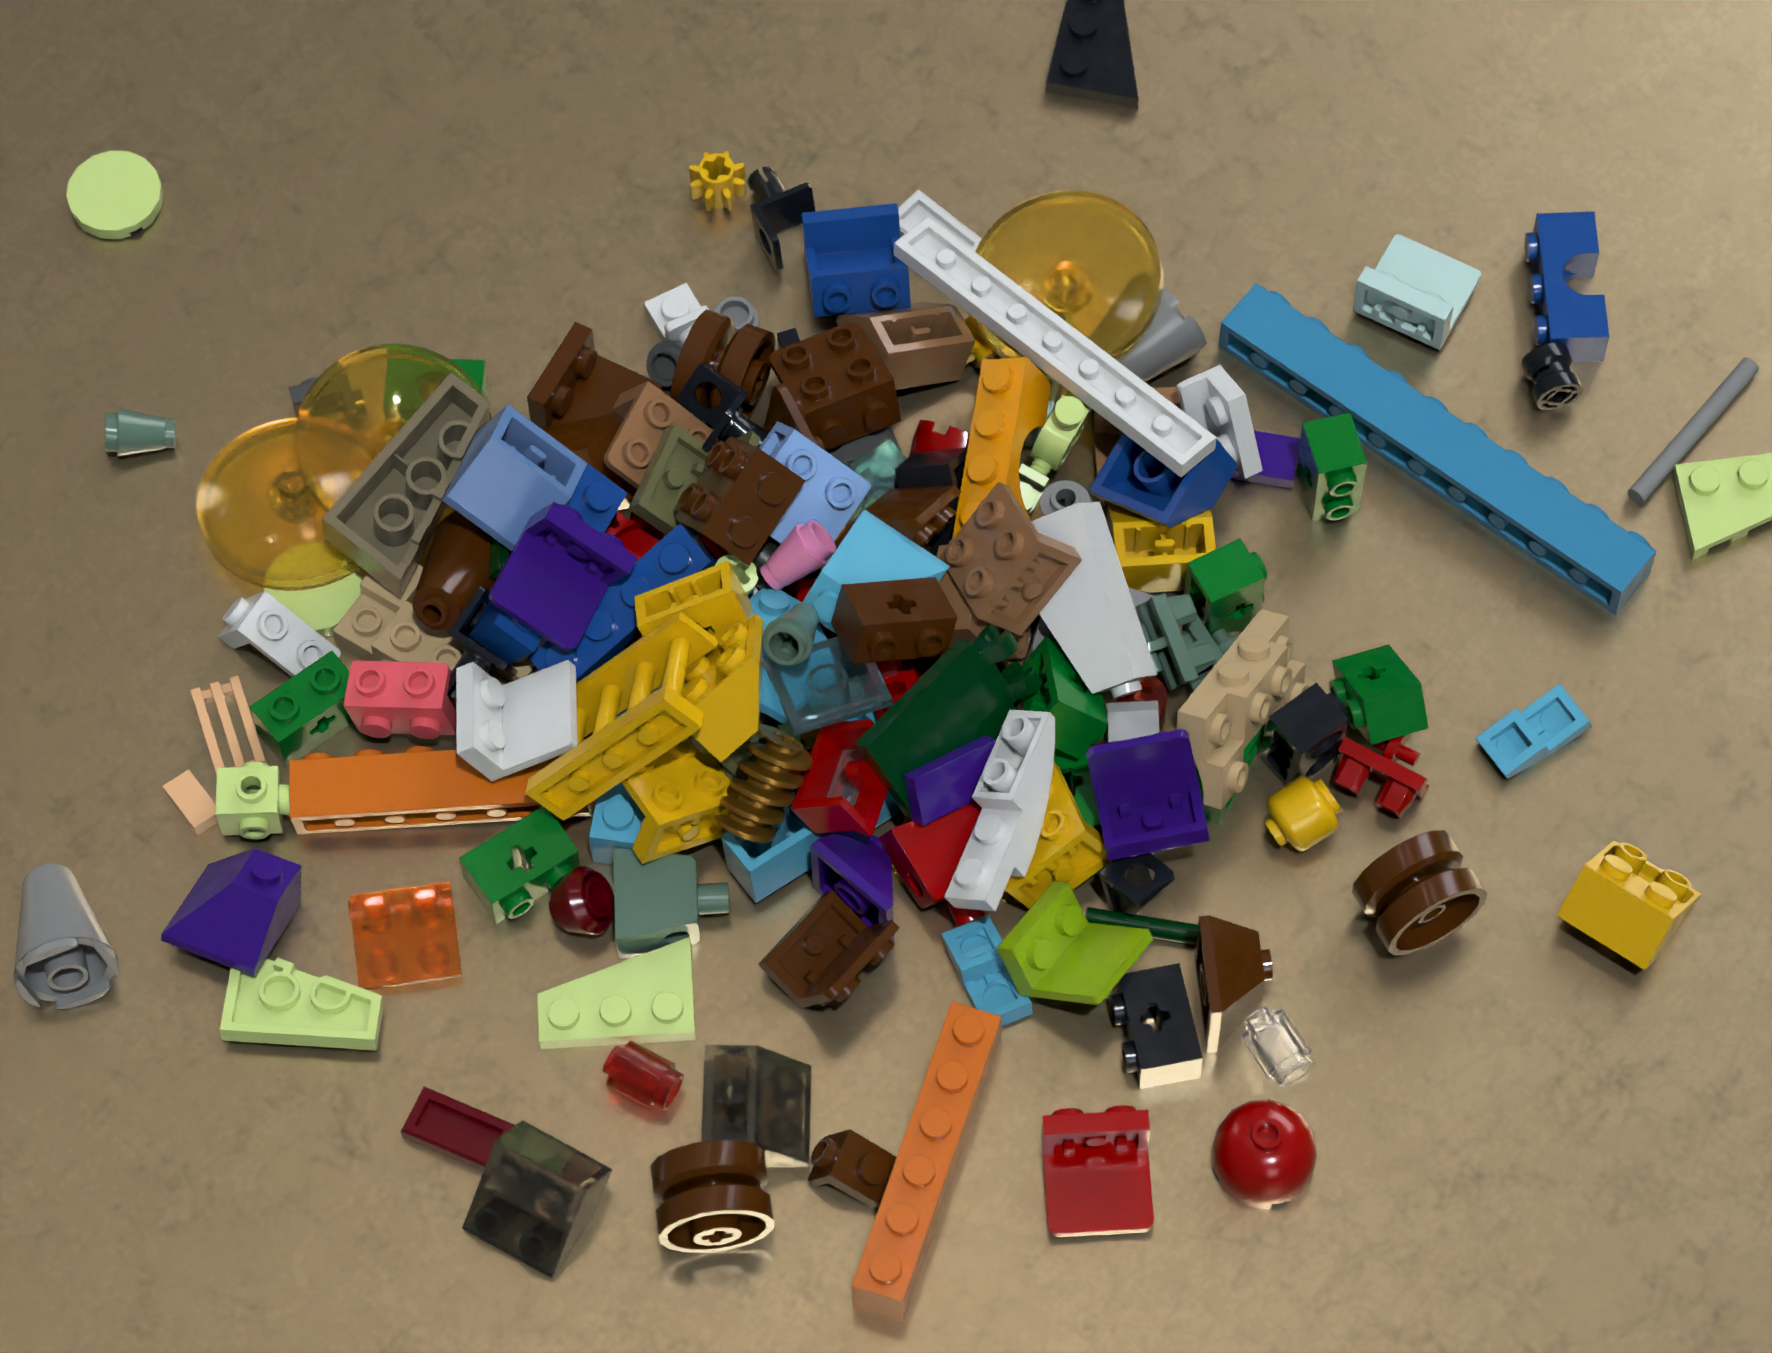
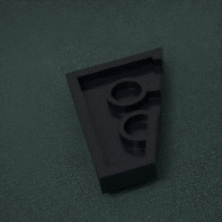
M1066 0L1046 80V93L1138 109L1139 99L1124 0Z

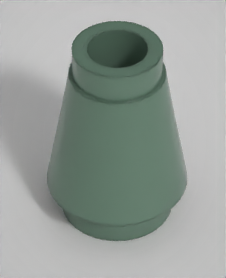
M118 408V413H105V452H117V457L174 448L175 419H165V417Z
M806 603L796 604L766 626L763 633V643L767 655L774 662L781 665H794L803 662L809 657L819 623V615L816 609Z

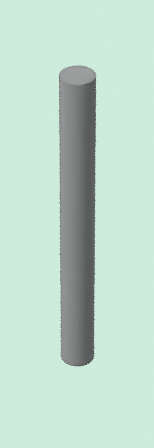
M1749 358L1742 359L1628 490V495L1634 502L1643 504L1674 469L1675 464L1681 461L1754 377L1759 368L1753 360Z

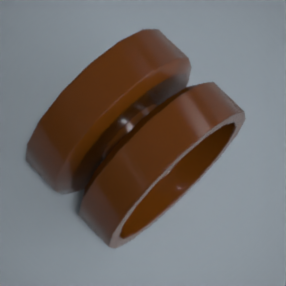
M706 309L698 316L684 342L675 367L670 397L677 402V396L699 364L703 362L749 393L740 407L743 408L742 414L751 420L770 375L769 355L775 351L776 343L774 332L751 324L744 325L736 332L733 318ZM703 382L696 387V398L703 406L713 408L721 403L722 393L715 384Z
M1432 830L1419 834L1394 846L1365 868L1353 883L1352 893L1365 914L1370 918L1379 917L1376 932L1388 951L1393 955L1411 954L1443 940L1475 916L1486 901L1487 892L1475 873L1469 868H1460L1463 855L1452 837L1445 830Z
M740 1140L696 1142L674 1148L658 1156L650 1165L654 1198L662 1203L656 1210L660 1244L665 1247L687 1253L731 1250L752 1244L766 1237L774 1229L770 1194L762 1190L768 1184L765 1153L756 1144Z

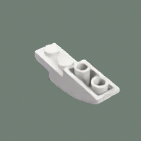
M1009 710L972 795V798L982 807V810L944 896L955 908L996 911L1010 876H1026L1043 826L1052 780L1055 750V717L1050 712Z

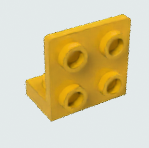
M689 737L621 782L645 815L632 850L642 864L721 838L727 831L714 820L713 814L729 816L731 812L720 803L722 796L738 799L740 794L729 785L730 779L709 751L707 753L699 751Z
M1053 763L1050 793L1043 826L1026 876H1010L1005 888L1007 893L1029 909L1053 881L1069 883L1073 890L1111 862L1107 859L1103 835L1083 819L1064 776L1056 763Z

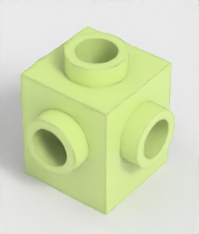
M249 762L241 767L217 768L215 814L222 836L240 835L247 839H263L270 834H283L284 815H290L289 784H283L278 766H270L262 762Z

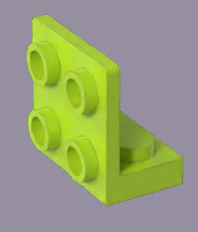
M1053 881L999 944L997 950L1020 996L1097 1005L1110 995L1114 986L1129 968L1138 961L1140 955L1152 942L1153 937L1149 929L1088 923L1070 884Z

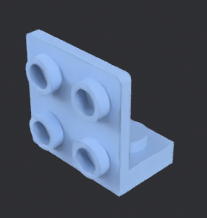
M777 421L759 448L803 478L805 483L769 536L781 544L798 523L805 525L808 521L814 520L822 525L833 541H835L870 490L871 484L800 432Z

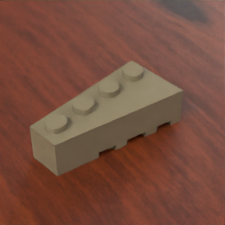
M451 372L322 518L323 538L399 598H401L448 505L442 499L475 434L489 421L490 402Z

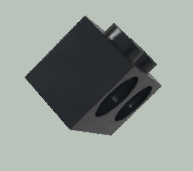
M1316 682L1269 716L1259 757L1284 786L1299 776H1307L1311 779L1338 759V749L1344 739L1349 723L1345 706L1333 693L1326 694Z

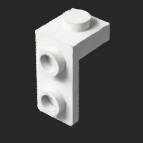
M267 591L246 599L239 597L225 613L223 621L227 625L218 636L232 649L250 643L292 677L331 650H333L338 658L341 655L337 647Z

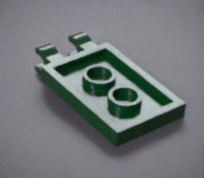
M990 624L979 633L973 643L959 638L855 743L904 815L912 818L904 774L984 735L997 739L1009 710H1017L1013 703L1019 699L1031 696L1042 686L1043 681L1034 667L1030 666L1024 671L1019 662L1013 661L1001 673L995 663L1011 657L1019 648V644L1010 631L1005 630L1000 635L996 627Z

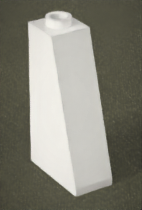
M1100 502L1076 503L1031 521L1038 533L1074 547L1082 559L1039 613L1092 694L1111 692L1113 699H1118L1143 690L1140 681L1156 676L1157 673Z

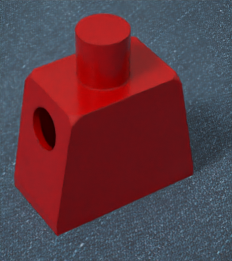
M975 800L924 826L911 821L892 828L878 838L884 851L892 858V864L918 906L926 908L946 900L957 927L985 916L983 910L955 908L944 897L982 810V807Z

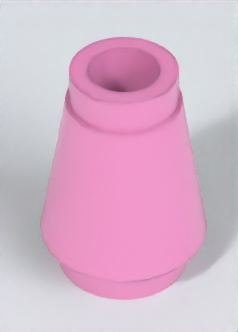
M810 520L805 525L798 523L769 557L767 562L760 567V572L765 581L773 589L779 591L785 586L824 567L829 561L830 556L836 551V545L830 534L818 522Z

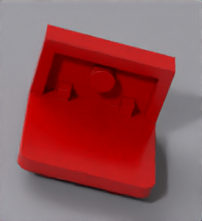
M1117 1105L1107 1108L1105 1112L1083 1113L1080 1109L1064 1108L1054 1111L1052 1115H1042L1041 1142L1048 1231L1052 1236L1074 1237L1145 1233L1152 1229L1154 1225V1212L1148 1153L1150 1136L1149 1110H1136L1133 1106Z

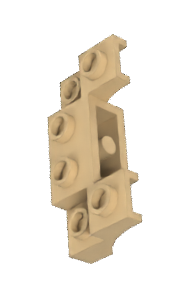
M417 564L401 598L368 573L360 583L361 595L333 629L336 644L364 661L447 663L452 671L465 652L461 649L463 644L448 634L450 629L445 631L431 629L424 625L415 615L412 602L423 566ZM545 638L541 639L536 650L547 641ZM471 639L472 641H474L475 643H477V644L480 645L481 647L485 648V647L482 646L480 643H478V642H476L475 640ZM528 655L510 664V666L518 670L514 677L499 667H496L495 670L490 668L487 673L491 677H495L501 685H504L539 670L528 658L530 656ZM447 694L456 710V700Z
M1261 608L1178 710L1177 730L1183 729L1189 733L1194 762L1202 781L1203 805L1222 810L1235 792L1240 793L1243 790L1249 772L1248 764L1243 762L1245 747L1264 723L1267 726L1270 715L1309 688V685L1304 684L1306 663L1290 659L1293 651V638L1288 637L1289 616Z

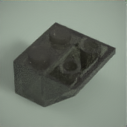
M705 1045L701 1142L740 1140L754 1143L764 1150L766 1167L809 1168L811 1065L758 1045Z
M522 1120L495 1140L462 1229L553 1278L596 1213L612 1169Z

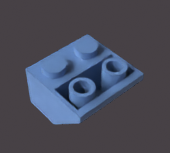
M507 404L477 431L442 501L512 551L532 515L552 502L563 505L567 504L588 463Z

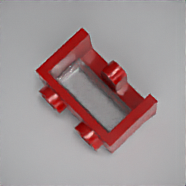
M871 719L823 723L820 726L810 754L813 759L812 766L804 771L803 783L798 788L791 808L815 834L852 830L870 837L873 835L888 790L855 744L875 724Z

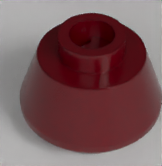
M579 866L571 870L553 888L549 901V911L553 920L568 932L591 935L601 934L608 929L615 915L614 893L609 882L601 873L587 866Z

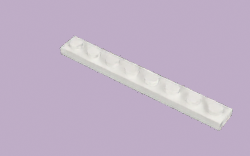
M929 216L894 242L895 257L1019 353L1028 357L1032 363L1178 476H1184L1215 450L1217 438L1215 435Z

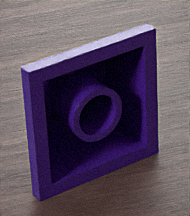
M852 830L839 831L817 839L810 846L813 888L818 893L823 895L826 891L833 890L867 926L887 922L888 920L894 921L892 858L884 851L877 836L867 837Z
M257 848L208 864L162 932L161 941L255 976L301 905L302 865Z

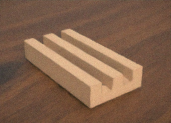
M239 675L230 677V683L220 685L219 681L211 683V688L201 691L200 687L190 690L216 775L217 768H225L205 705L214 701L235 764L231 767H241L249 762L266 763ZM233 695L235 696L254 760L244 762L225 698Z

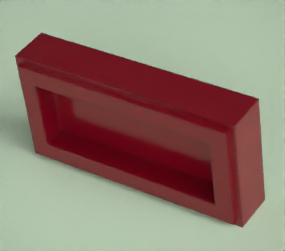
M423 1087L401 1129V1134L404 1139L497 1177L519 1134V1129L515 1124L432 1089Z

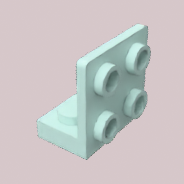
M1396 234L1375 270L1365 266L1359 276L1353 311L1440 350L1481 279V271L1405 236Z

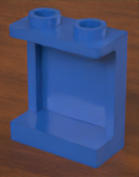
M897 203L801 213L804 251L814 318L911 308L908 266L894 256V242L900 238Z

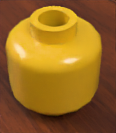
M1299 776L1267 798L1266 805L1271 817L1265 820L1264 824L1280 847L1289 842L1294 849L1305 852L1338 829L1339 821L1337 815L1342 812V809L1321 778L1313 782L1307 776Z

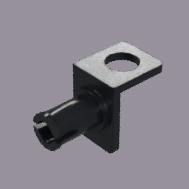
M765 166L762 167V171L768 179L767 182L764 181L758 169L748 178L747 184L759 200V202L751 204L750 209L755 237L775 270L779 271L784 269L780 242L776 234L802 224L801 213L815 212L816 210L813 191L808 182L785 190L775 170Z
M702 362L699 364L677 396V402L714 428L702 446L707 451H709L717 439L722 441L723 438L728 439L730 436L738 438L749 431H753L760 436L757 446L759 448L769 434L768 431L742 414L743 408L740 406L749 393L706 363ZM711 382L720 389L722 401L718 406L713 408L706 407L697 400L695 390L700 383Z
M483 586L477 588L448 632L450 636L463 644L461 649L465 651L450 674L447 694L455 700L456 668L474 662L485 672H488L490 668L495 670L496 667H499L513 677L518 672L508 663L472 641L469 636L490 602V591Z
M1152 853L1113 860L1096 872L1100 876L1109 909L1117 912H1123L1131 904L1137 908L1142 907L1175 880L1174 872ZM1149 869L1153 870V872L1155 873L1153 880L1151 878Z

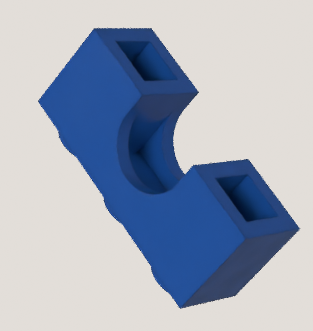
M1595 211L1536 214L1533 232L1525 234L1526 261H1534L1535 274H1530L1529 280L1531 303H1539L1540 316H1535L1534 318L1535 344H1565L1571 355L1572 362L1604 361L1609 340L1605 295L1580 294L1573 291L1566 284V282L1573 279L1594 278L1599 257Z

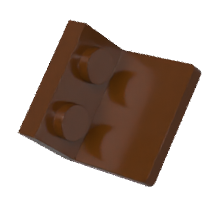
M575 321L527 396L530 421L538 427L544 428L613 414L616 412L612 408L621 393L646 381H649L661 391L662 386L652 379L598 355L594 346L593 330Z

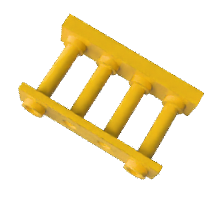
M680 611L577 682V746L565 754L559 755L558 759L528 778L525 794L564 821L700 730L705 713L681 696L686 668L716 648L718 639ZM662 685L659 690L651 694L654 689ZM627 709L625 713H623L621 716L617 718V715ZM593 732V735L583 741L584 737Z

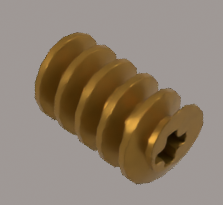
M759 724L757 732L767 741L765 745L749 742L748 750L758 759L756 763L740 760L738 767L749 777L747 781L731 778L729 785L740 795L738 799L722 796L720 803L731 813L729 816L713 814V818L725 830L737 837L758 843H769L776 837V829L773 825H779L785 819V811L782 807H788L794 801L795 795L791 789H797L803 783L804 777L800 771L810 769L813 759L809 752L804 749L802 743L774 727Z

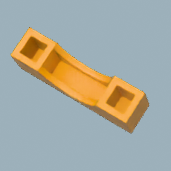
M1028 357L982 360L961 484L962 492L959 495L953 537L956 536L978 508L981 501L986 498L998 482L1009 486L1030 519L1020 489V456L1027 435L1034 428H1043L1046 423L1052 382Z

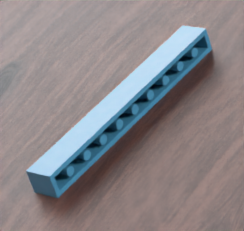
M1256 283L1222 320L1219 348L1323 418L1351 412L1361 444L1614 615H1617L1650 575L1656 550L1650 546L1643 536L1633 531H1626L1611 521L1601 508L1593 504H1586L1569 493L1567 487L1561 481L1553 477H1545L1530 467L1519 453L1513 450H1505L1490 440L1480 427L1472 423L1463 422L1451 414L1441 401L1431 396L1426 397L1409 386L1401 374L1394 370L1384 369L1369 359L1362 348L1352 343H1345L1330 333L1323 322L1314 317L1308 318L1291 307L1288 300L1280 293L1275 291L1269 292Z

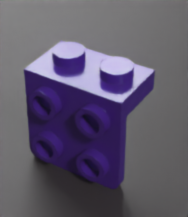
M552 502L529 518L489 592V600L493 605L564 651H569L578 645L607 588L628 575L638 557L626 550L624 543L614 535L599 532L584 522L582 515L577 510L567 505Z
M1186 730L1163 731L1152 735L1108 742L1090 747L1087 750V762L1098 806L1108 861L1210 841L1189 733Z

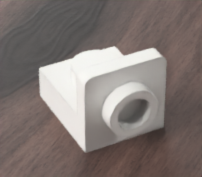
M687 283L644 302L645 314L662 341L675 340L684 344L698 316L706 309L709 310L706 305L700 306Z

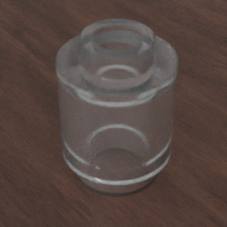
M1265 1006L1252 1013L1244 1021L1246 1029L1242 1032L1241 1039L1268 1079H1275L1280 1087H1284L1299 1080L1312 1069L1314 1062L1309 1056L1311 1048L1283 1008L1272 1010L1269 1006Z

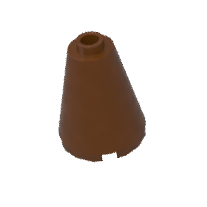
M456 510L447 515L435 530L412 602L417 618L427 627L438 631L452 628L479 586H483L490 591L496 581L495 578L489 577L490 535Z

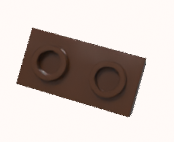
M936 577L842 584L831 625L852 664L940 657L949 648L958 617Z

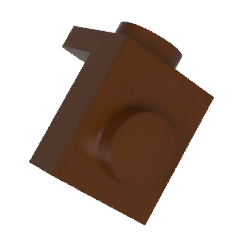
M845 1130L828 1135L818 1142L811 1155L810 1163L813 1167L808 1176V1181L815 1186L830 1183L870 1208L879 1207L897 1157L853 1130Z

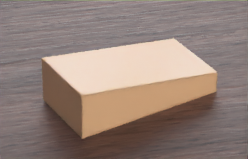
M189 769L162 786L196 836L218 823L215 814V802Z

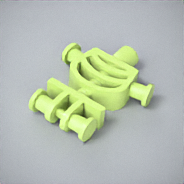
M1069 390L1066 395L1063 394L1057 401L1053 412L1034 443L1030 456L1034 458L1032 465L1028 467L1022 463L1019 468L1021 495L1029 516L1043 491L1049 485L1047 473L1050 472L1051 468L1058 471L1075 442L1079 439L1089 419V413L1092 410L1091 407Z

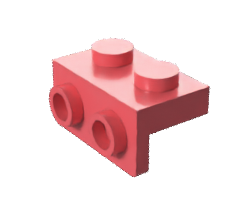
M359 660L351 663L343 706L359 732L376 738H385L390 736L391 733L412 734L422 739H435L439 735H456V710L447 696L451 674L447 663Z

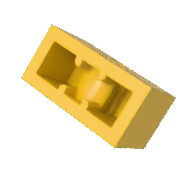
M729 561L634 596L637 627L643 637L680 611L718 639V642L724 632L734 623L741 622L745 624L753 617L752 605Z

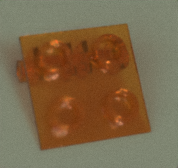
M451 882L349 895L348 910L350 921L352 920L358 987L371 990L462 977Z

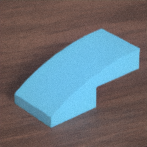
M1559 683L1523 711L1519 712L1517 708L1512 710L1477 736L1476 740L1508 779L1561 749L1591 728L1592 725Z
M989 915L941 934L950 960L972 1008L1002 1016V1026L1033 1014L1032 1003L1029 997L1020 996L997 950V947L1003 940Z

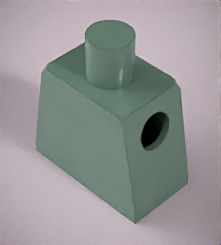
M613 849L615 939L619 959L639 956L688 937L691 938V944H696L700 941L699 915L730 913L728 882L698 884L696 858L690 855L671 854L642 864L632 849Z

